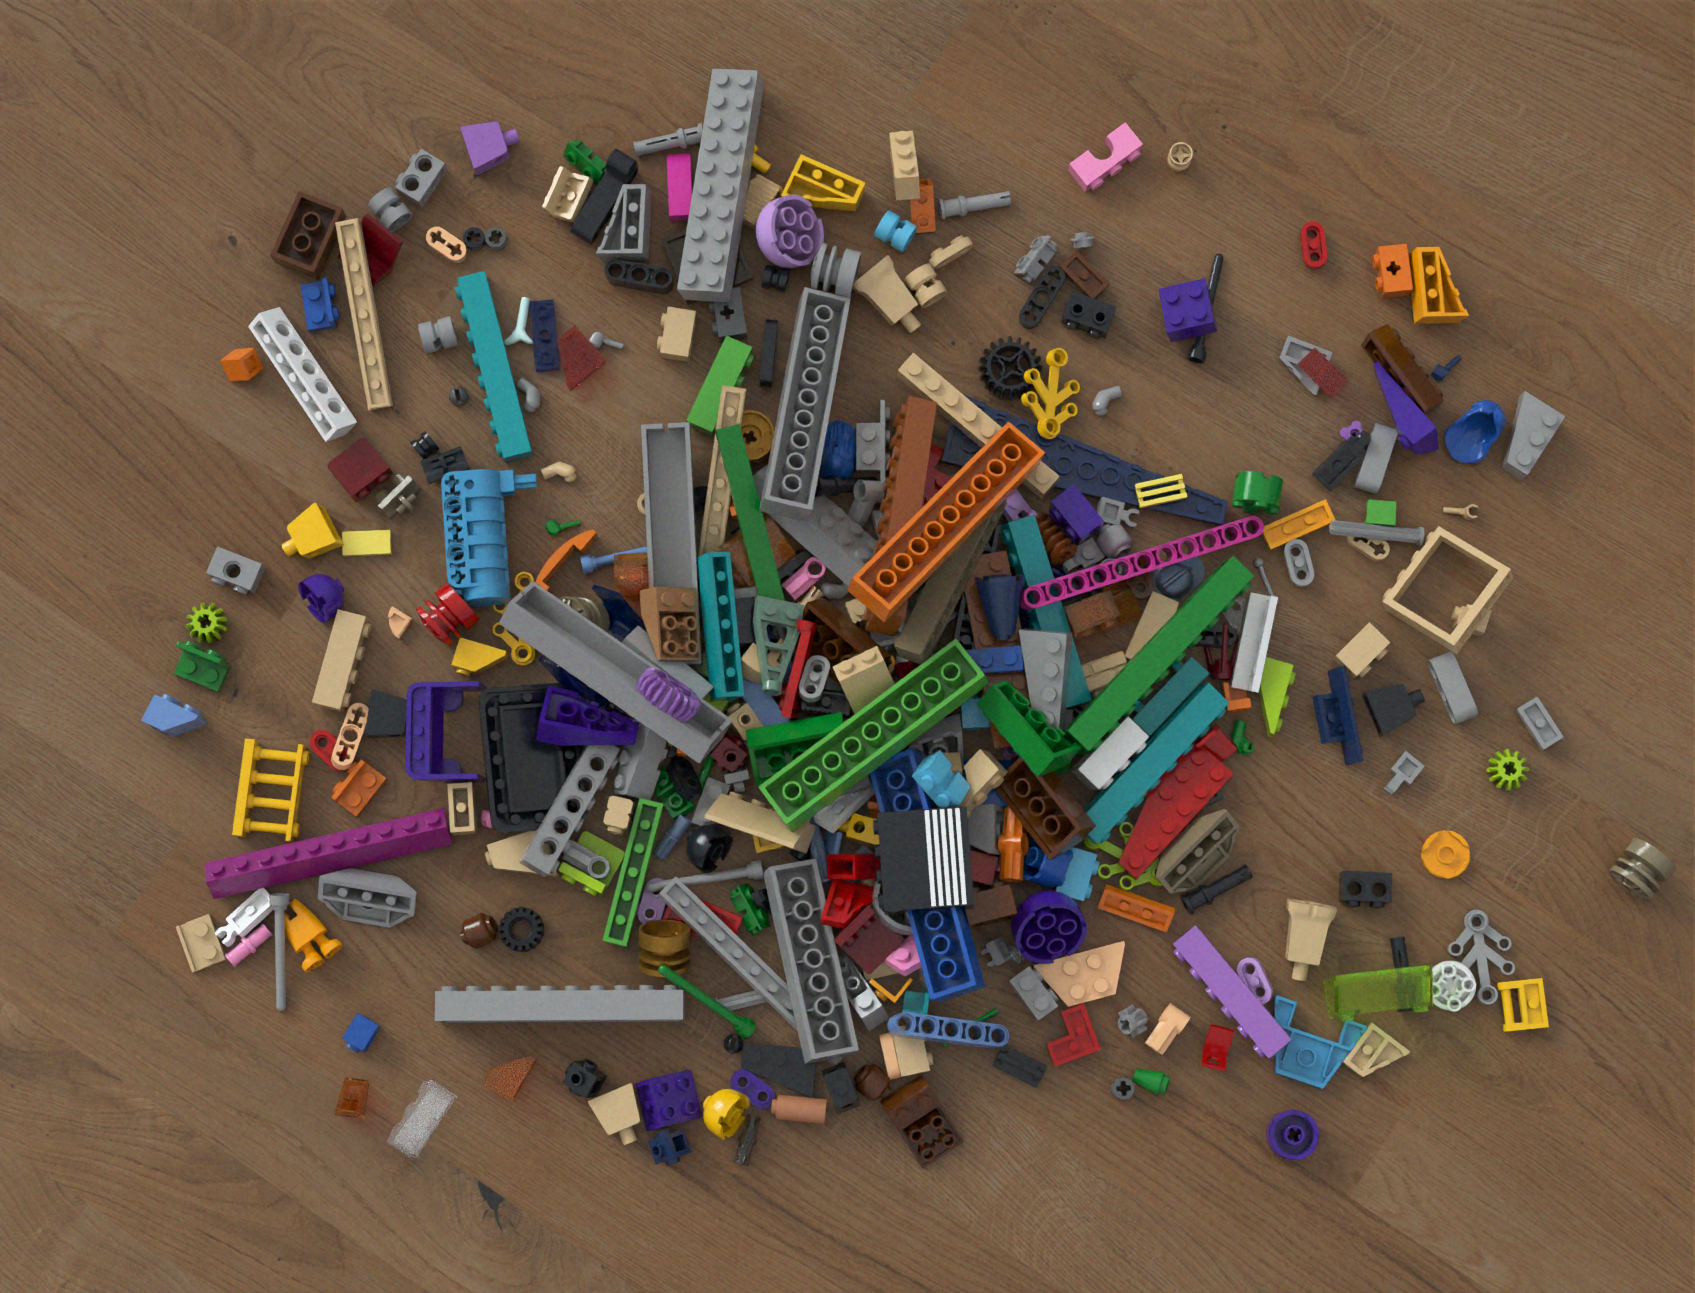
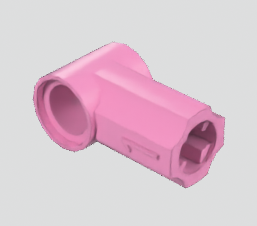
M812 557L806 561L803 567L786 580L781 587L790 598L796 601L814 584L823 580L826 574V566L816 557ZM816 564L822 568V571L818 575H812L808 571L809 567Z

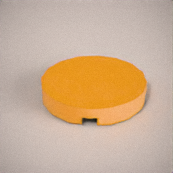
M1443 830L1435 832L1425 840L1422 846L1421 859L1423 866L1430 874L1437 878L1450 879L1457 877L1466 870L1470 862L1469 845L1461 835L1454 831Z

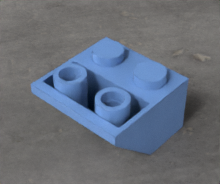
M164 693L162 697L154 694L141 721L172 737L203 727L207 723L202 718L203 713L187 704L183 708L180 707L181 702Z

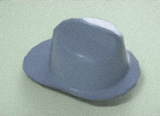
M1194 557L1157 569L1152 577L1153 591L1174 601L1183 598L1203 581L1205 567L1201 559Z

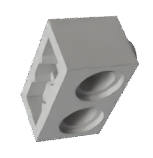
M420 149L418 154L414 153L410 158L409 167L406 172H402L398 176L395 188L399 195L423 208L447 172V167L444 162ZM424 164L432 165L431 169L427 172L420 170ZM410 184H419L415 191L407 190Z

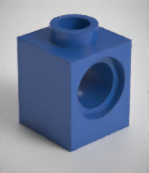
M357 1013L342 1039L347 1041L345 1046L358 1053L359 1050L366 1052L382 1026Z

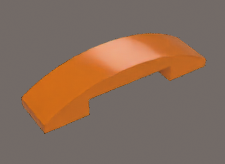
M593 529L585 531L564 543L545 563L535 583L551 593L550 587L546 585L548 580L575 549L583 555L597 539V533Z

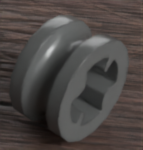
M492 227L487 230L485 241L490 249L497 251L506 246L507 237L503 229ZM493 234H497L498 237L502 235V237L499 238L500 243L495 244L494 241L492 243L490 242V240L493 239Z

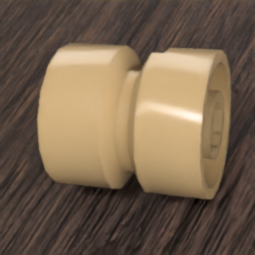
M929 263L918 267L904 279L910 291L916 292L915 299L921 308L931 306L947 294V290L941 280L935 279L937 274Z

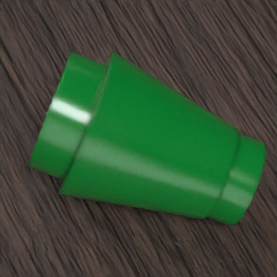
M1136 1068L1132 1082L1157 1096L1159 1094L1165 1095L1170 1076L1165 1075V1072Z

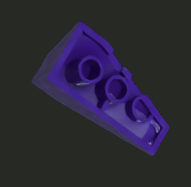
M548 686L538 723L536 741L560 746L635 745L640 723L615 711L608 712L600 708L599 704L594 701L589 703L579 698V694L574 691Z

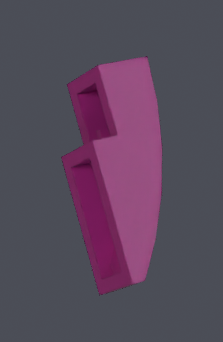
M667 154L670 221H685L689 217L693 192L691 154Z

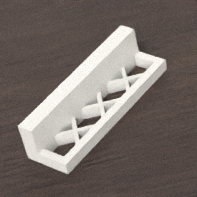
M1249 592L1230 687L1259 693L1278 597Z

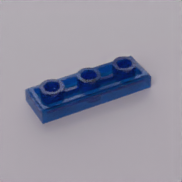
M554 299L530 301L536 373L559 371ZM547 332L549 335L546 338H542L541 334Z

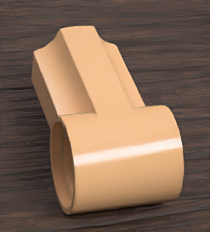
M1170 1003L1158 1019L1159 1023L1147 1038L1145 1044L1160 1055H1163L1176 1034H1180L1191 1017Z

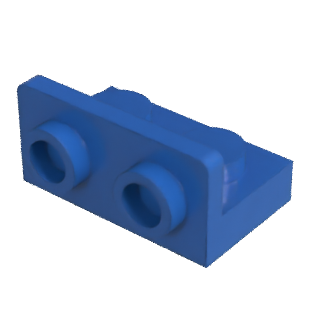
M322 277V281L301 284L308 331L314 332L337 328L336 320L340 319L338 306L333 304L332 297H336L334 283H330L327 277Z

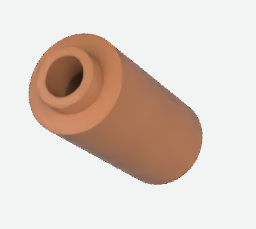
M778 1095L777 1099H772L771 1114H776L775 1119L825 1124L827 1099Z

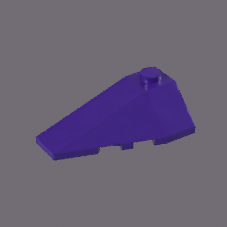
M1378 361L1374 363L1375 376L1398 432V440L1405 450L1410 449L1414 455L1438 450V436L1435 425Z

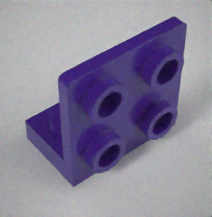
M691 1070L635 1083L646 1131L702 1117Z

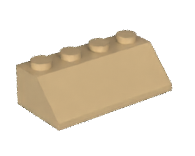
M731 791L729 796L721 793L705 814V819L807 854L816 828L815 825L809 823V819L791 832L775 809L773 811L766 809V803L752 799L751 803L743 801L744 796Z

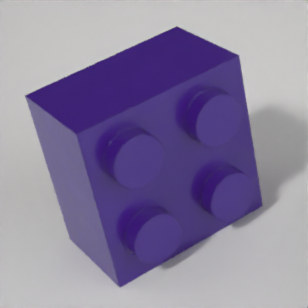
M1205 278L1158 289L1166 332L1171 342L1217 332L1210 291Z
M1075 484L1054 498L1048 509L1050 512L1048 514L1049 518L1054 520L1055 525H1060L1066 533L1065 538L1072 540L1071 545L1075 543V545L1079 546L1099 532L1104 523V520Z

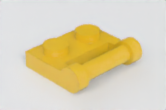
M1542 978L1497 983L1498 990H1501L1505 1024H1503L1504 1032L1549 1027ZM1517 988L1521 1023H1515L1510 989Z

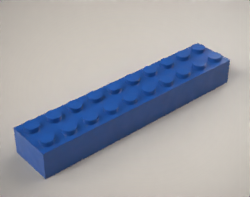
M909 749L897 753L870 773L880 813L937 808L934 801L912 777L923 760L921 752ZM964 906L907 910L930 1000L942 1002L986 987Z

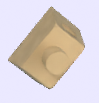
M633 1083L588 1101L608 1136L619 1132L623 1145L637 1140L632 1126L642 1121Z

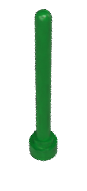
M666 965L659 966L658 971L661 975L733 1024L738 1035L747 1039L754 1032L756 1022L748 1017H738Z

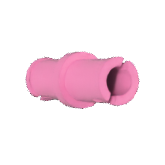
M262 923L248 937L244 936L241 938L242 942L226 953L225 956L236 967L251 952L254 954L257 951L256 948L270 936H273V934Z

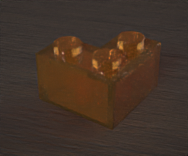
M1110 590L1064 607L1073 637L1080 635L1081 639L1099 630L1101 633L1113 630L1120 618Z

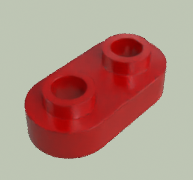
M1310 221L1304 224L1300 231V242L1304 264L1308 268L1316 270L1323 267L1327 260L1326 238L1323 226L1318 222ZM1313 232L1316 237L1313 239L1309 238L1308 233ZM1316 255L1318 261H1312L1310 256Z
M318 730L313 733L310 738L311 749L333 770L338 772L345 771L335 768L331 763V756L337 739L326 730ZM322 739L327 740L325 747L319 746V742ZM344 747L341 755L346 759L348 749Z

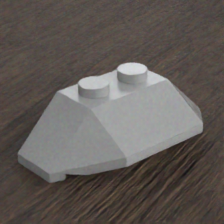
M348 868L320 875L318 900L325 903L342 920L391 928L405 919L413 917L415 914L417 892L398 876Z

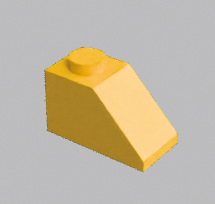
M460 637L451 665L457 669L456 673L470 677L471 673L478 675L507 660L509 654L505 650Z

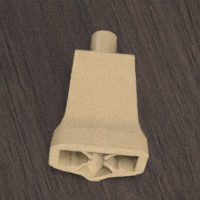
M889 255L853 283L852 289L864 296L891 326L900 320L905 328L912 333L921 325L911 312L918 303L896 274L893 261Z
M1287 899L1286 908L1289 913V925L1285 958L1289 961H1294L1292 979L1306 981L1309 964L1318 966L1320 964L1328 927L1335 918L1337 908L1313 901Z

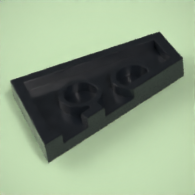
M743 1043L741 1068L813 1098L816 1062L805 1064L801 1048Z

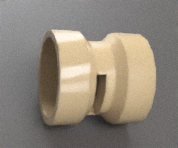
M1184 142L1175 143L1168 154V166L1177 172L1186 170L1192 160V148Z

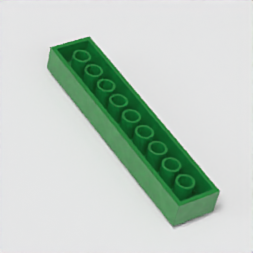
M1234 556L1221 563L1065 728L1064 732L1066 734L1064 738L1072 745L1076 742L1082 747L1078 752L1080 755L1086 752L1089 754L1092 751L1095 752L1104 741L1101 738L1104 735L1112 734L1120 725L1118 720L1129 716L1137 707L1134 703L1142 698L1145 699L1153 690L1151 685L1162 681L1170 671L1167 668L1169 666L1172 667L1175 663H1179L1186 655L1184 650L1195 646L1203 636L1200 633L1211 629L1219 620L1217 615L1228 611L1236 601L1233 598L1244 594L1252 584L1249 581L1254 575Z

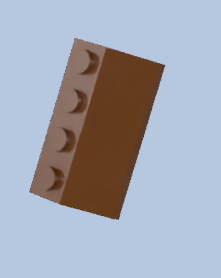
M1388 324L1373 330L1361 344L1373 363L1378 361L1425 415L1438 408L1444 401L1442 399V392L1436 385L1433 386L1430 383L1427 371L1422 366L1419 367L1411 349L1405 348L1401 343V336L1395 328L1391 329Z
M823 598L806 603L803 609L802 620L817 623L810 658L816 655L825 657L830 663L829 677L840 687L841 684L833 666L877 646L887 666L891 655L828 600ZM800 632V634H799V636H798V639H797V642H796V645H795L796 648L798 647V643H799V639H800V636H801V632Z
M1021 756L1009 767L1008 773L1003 777L1004 781L995 788L1050 860L1055 859L1080 843L1096 827L1054 771L1038 777L1029 769L1028 764Z

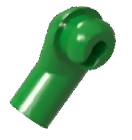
M1235 720L1231 741L1237 747L1238 753L1242 755L1251 754L1254 751V744L1250 743L1244 736L1247 722Z

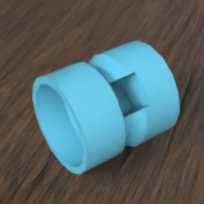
M888 210L878 224L874 237L884 243L890 241L891 247L903 253L911 243L918 226L908 220L902 222L899 215Z

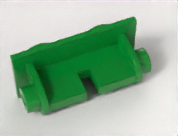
M575 139L572 143L568 142L563 156L571 165H574L582 172L584 176L590 177L597 186L601 177L607 171L606 163L597 155L590 160L589 157L593 154V151L581 140Z
M747 883L730 892V899L738 913L746 909L747 913L742 916V921L747 931L755 935L771 925L768 914L755 903L751 896L756 891Z

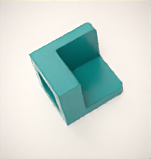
M905 991L902 1012L927 1015L929 993Z

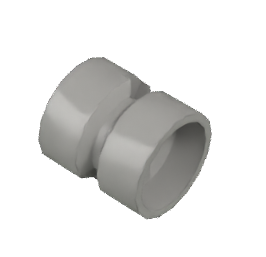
M392 187L383 189L368 203L370 210L376 217H381V224L390 232L400 229L413 215L405 203H399L400 197Z
M451 316L439 318L437 323L428 321L418 324L426 354L439 351L441 346L445 349L458 346Z

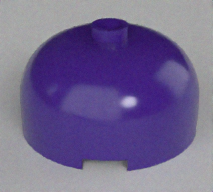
M1042 891L1029 896L1017 907V914L1012 918L1011 932L1013 940L1021 955L1034 963H1054L1053 959L1060 958L1067 953L1069 956L1072 955L1081 946L1087 933L1085 918L1078 904L1068 895L1057 891Z

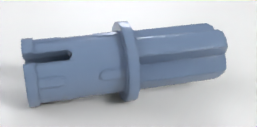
M679 814L668 831L665 830L664 833L666 835L655 848L654 854L658 858L665 860L675 845L681 843V837L693 822L686 816Z

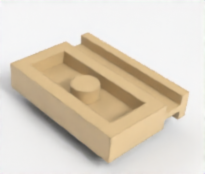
M211 914L176 926L192 973L227 960L220 939L215 935L216 928Z

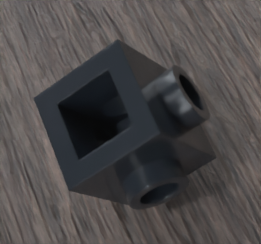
M585 1059L574 1061L567 1067L565 1071L566 1077L562 1083L567 1085L569 1091L574 1095L591 1098L597 1096L607 1075L597 1069L596 1063Z

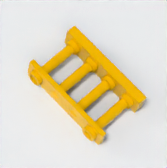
M245 738L232 831L233 836L246 838L247 833H250V831L286 834L285 841L289 843H294L295 838L299 837L300 824L297 823L304 766H308L310 752L307 751L306 746L298 744L297 752L262 749L259 746V742L255 739ZM262 758L296 762L294 776L258 773V770H255L256 761H260ZM259 782L293 786L291 801L255 797V794H252L253 784L256 785ZM255 806L289 810L288 824L252 821L249 818L250 808L253 809Z

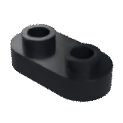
M677 756L672 758L666 770L677 794L687 801L696 800L702 791V786L691 763L683 757Z

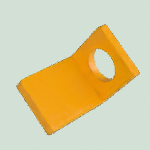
M910 978L895 997L875 980L871 979L869 984L876 989L874 994L885 1002L889 999L895 1004L913 980Z

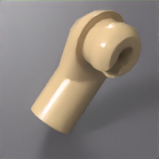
M556 462L541 469L545 480L556 475L564 477L566 482H572L577 478L576 469L572 465L563 462Z

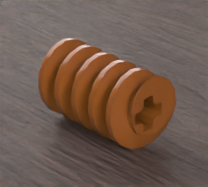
M1044 512L1037 515L1035 518L1050 562L1053 565H1060L1071 559L1077 552V545H1071L1072 540L1065 538V532H1059L1060 527L1054 525L1053 519H1048L1047 513Z

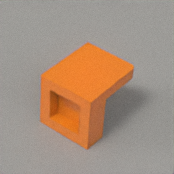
M255 348L234 349L220 360L229 381L250 380L264 369Z
M1223 682L1220 685L1222 696L1229 702L1225 707V714L1248 711L1251 708L1250 698H1247L1246 690L1230 687L1228 682Z

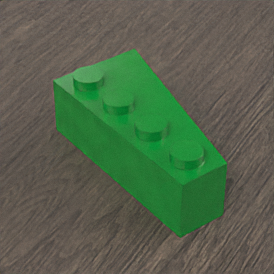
M1007 680L991 685L977 705L982 710L984 716L995 725L998 732L1011 744L1014 751L1028 764L1029 769L1039 777L1066 767L1082 747L1076 742L1072 745L1064 738L1066 733L1059 727L1055 730L1045 721L1047 716L1044 713L1029 707L1030 701Z

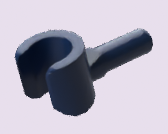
M1457 355L1445 367L1438 364L1431 373V376L1442 381L1451 368L1462 358Z

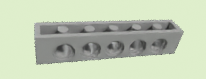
M614 745L585 746L519 861L520 864L543 877H546L549 873L554 874L560 864V861L557 860L560 853H566L572 843V840L569 839L572 832H578L584 822V819L581 818L584 811H590L594 805L596 798L593 796L596 790L601 791L606 784L608 778L605 775L608 769L613 770L618 763L619 757L616 755L620 750ZM591 760H597L600 763V771H594L591 768ZM580 780L588 783V792H583L579 789L578 783ZM567 801H573L577 805L576 813L568 811L566 807ZM555 822L564 824V834L556 832L554 828ZM543 843L552 845V855H547L543 852Z

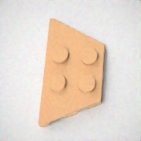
M1121 941L1053 960L1054 963L1033 965V968L1040 972L1047 985L1060 997L1067 1007L1115 995L1125 942Z

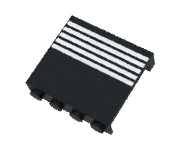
M967 806L877 813L878 820H873L874 835H879V844L875 845L876 859H881V869H876L877 884H882L883 893L878 894L879 909L884 908L885 915H889L888 912L961 906H964V909H974Z

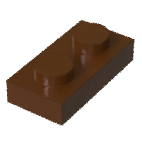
M1077 250L1060 265L1065 275L1088 297L1096 299L1110 284Z

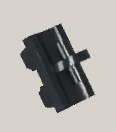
M461 446L420 461L428 484L442 480L443 476L448 472L469 470Z

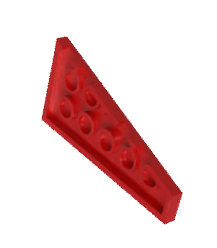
M1196 740L1192 742L1193 748L1187 754H1181L1175 760L1177 765L1170 772L1167 773L1165 771L1159 778L1161 780L1160 783L1153 790H1150L1121 855L1118 865L1135 880L1148 869L1234 775L1230 769L1202 745L1198 748Z

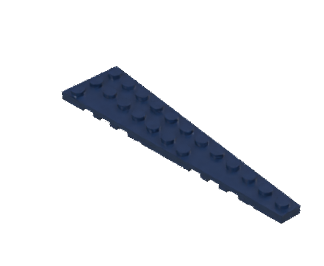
M964 395L998 425L1003 427L1009 421L1045 452L1041 461L1060 476L1057 484L1053 487L1055 489L1065 491L1075 484L1083 495L1099 499L1100 497H1106L1123 502L1126 505L1139 507L1134 485L1165 478L1161 474L1153 473L1139 465L1123 461L1119 457L1062 434H1058L1052 439H1045L1039 434L1037 425L1030 423V421L1017 418L1003 410H997ZM951 423L942 463L963 467L981 448ZM1178 482L1141 489V492L1177 485ZM1184 484L1185 492L1187 493L1186 499L1143 508L1221 526L1224 522L1228 501ZM1180 490L1144 497L1143 501L1180 494Z

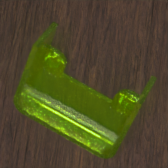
M1432 965L1343 974L1324 979L1329 1018L1340 1017V1021L1355 1020L1354 1015L1406 1008H1413V1013L1426 1012L1429 1006H1433Z

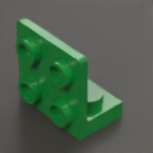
M187 640L184 644L177 642L176 647L182 650L183 653L173 674L220 693L231 668L225 662L226 658L209 649L205 653L203 652L204 649L200 648L199 645Z

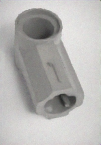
M858 480L854 485L853 494L855 499L848 512V516L861 527H864L875 503L881 502L885 497V491H883L884 484L881 481Z
M572 841L562 858L597 880H604L611 873V865L605 858L575 841ZM598 862H603L606 865V870L601 875H597L593 871L594 865Z

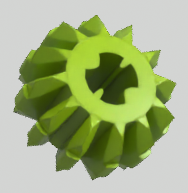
M201 603V610L192 607L195 615H187L186 618L192 622L186 624V628L192 630L190 636L192 638L197 637L199 643H203L206 638L207 642L211 644L213 643V636L219 640L222 638L218 633L220 630L223 632L227 631V628L221 624L226 623L228 619L222 616L224 611L221 608L216 610L214 603H211L208 608L205 603ZM208 618L211 621V625H206L205 628V626L202 625V622L204 620L208 621Z
M1505 749L1503 755L1498 751L1495 753L1496 759L1490 758L1488 760V763L1493 767L1487 768L1486 772L1494 774V776L1489 778L1490 782L1498 780L1496 788L1499 789L1504 784L1505 790L1509 791L1512 785L1515 788H1519L1521 786L1519 781L1524 782L1527 780V777L1522 773L1528 772L1529 768L1522 767L1521 764L1525 763L1526 759L1518 760V751H1515L1512 756L1509 749ZM1507 765L1510 766L1509 770L1512 772L1508 775L1505 774L1506 769L1503 768Z

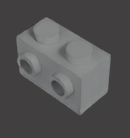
M1029 966L1009 980L1008 983L1034 1019L1039 1021L1058 1007L1056 1001L1059 999L1051 988L1046 990L1041 982L1044 978L1036 968L1032 970Z

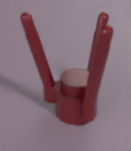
M1227 623L1223 624L1221 659H1216L1215 664H1213L1210 648L1204 647L1208 672L1212 674V679L1231 680L1239 638L1235 641L1229 664V660H1227ZM1202 631V632H1201V635L1203 636V637H1202V640H1203V639L1206 637V634H1203V631Z

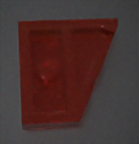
M576 325L557 339L567 387L570 391L606 363L604 358Z

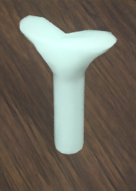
M521 298L516 328L504 341L505 345L515 344L520 341L533 344V341L525 331L530 298Z

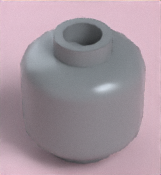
M1107 524L1099 530L1097 545L1107 558L1118 559L1131 552L1132 539L1121 525Z

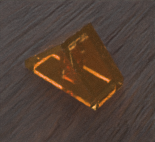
M344 1079L335 1116L365 1119L369 1080Z

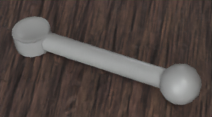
M1256 558L1254 565L1259 568L1269 596L1277 597L1272 591L1262 566L1263 560Z

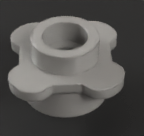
M1089 232L1075 233V238H1070V241H1073L1074 248L1093 246L1092 239H1095V236H1089Z

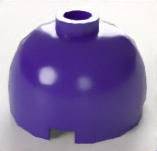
M314 574L298 584L302 600L308 599L310 603L307 606L308 610L320 622H328L336 616L338 609L342 610L344 606V587L339 580H334L324 574Z

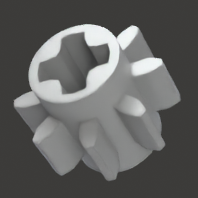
M1131 1005L1118 1013L1121 1017L1117 1022L1118 1027L1124 1034H1131V1037L1134 1038L1147 1030L1145 1024L1148 1018L1142 1009H1135L1134 1005Z

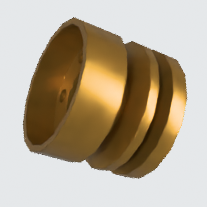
M754 410L743 411L741 432L742 436H749L750 433L754 435L753 439L756 440L755 442L751 441L750 444H746L744 437L743 440L749 463L756 464L766 459L770 454L774 426L769 418L761 412Z
M654 920L639 926V946L642 948L639 950V970L642 973L654 977H664L658 971L661 965H666L679 975L689 971L690 951L687 948L690 946V927L686 923L675 920Z

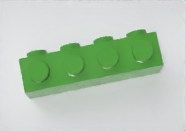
M726 335L686 422L690 423L691 428L714 437L722 385L742 387L745 377L742 375L746 368H751L755 356L752 355L753 348Z

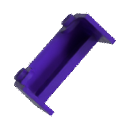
M479 681L417 682L408 688L405 769L409 777L420 781L441 783H486V778L479 774H462L461 765L456 760L443 759L444 711L457 710L462 705L463 692H483L487 689V686Z

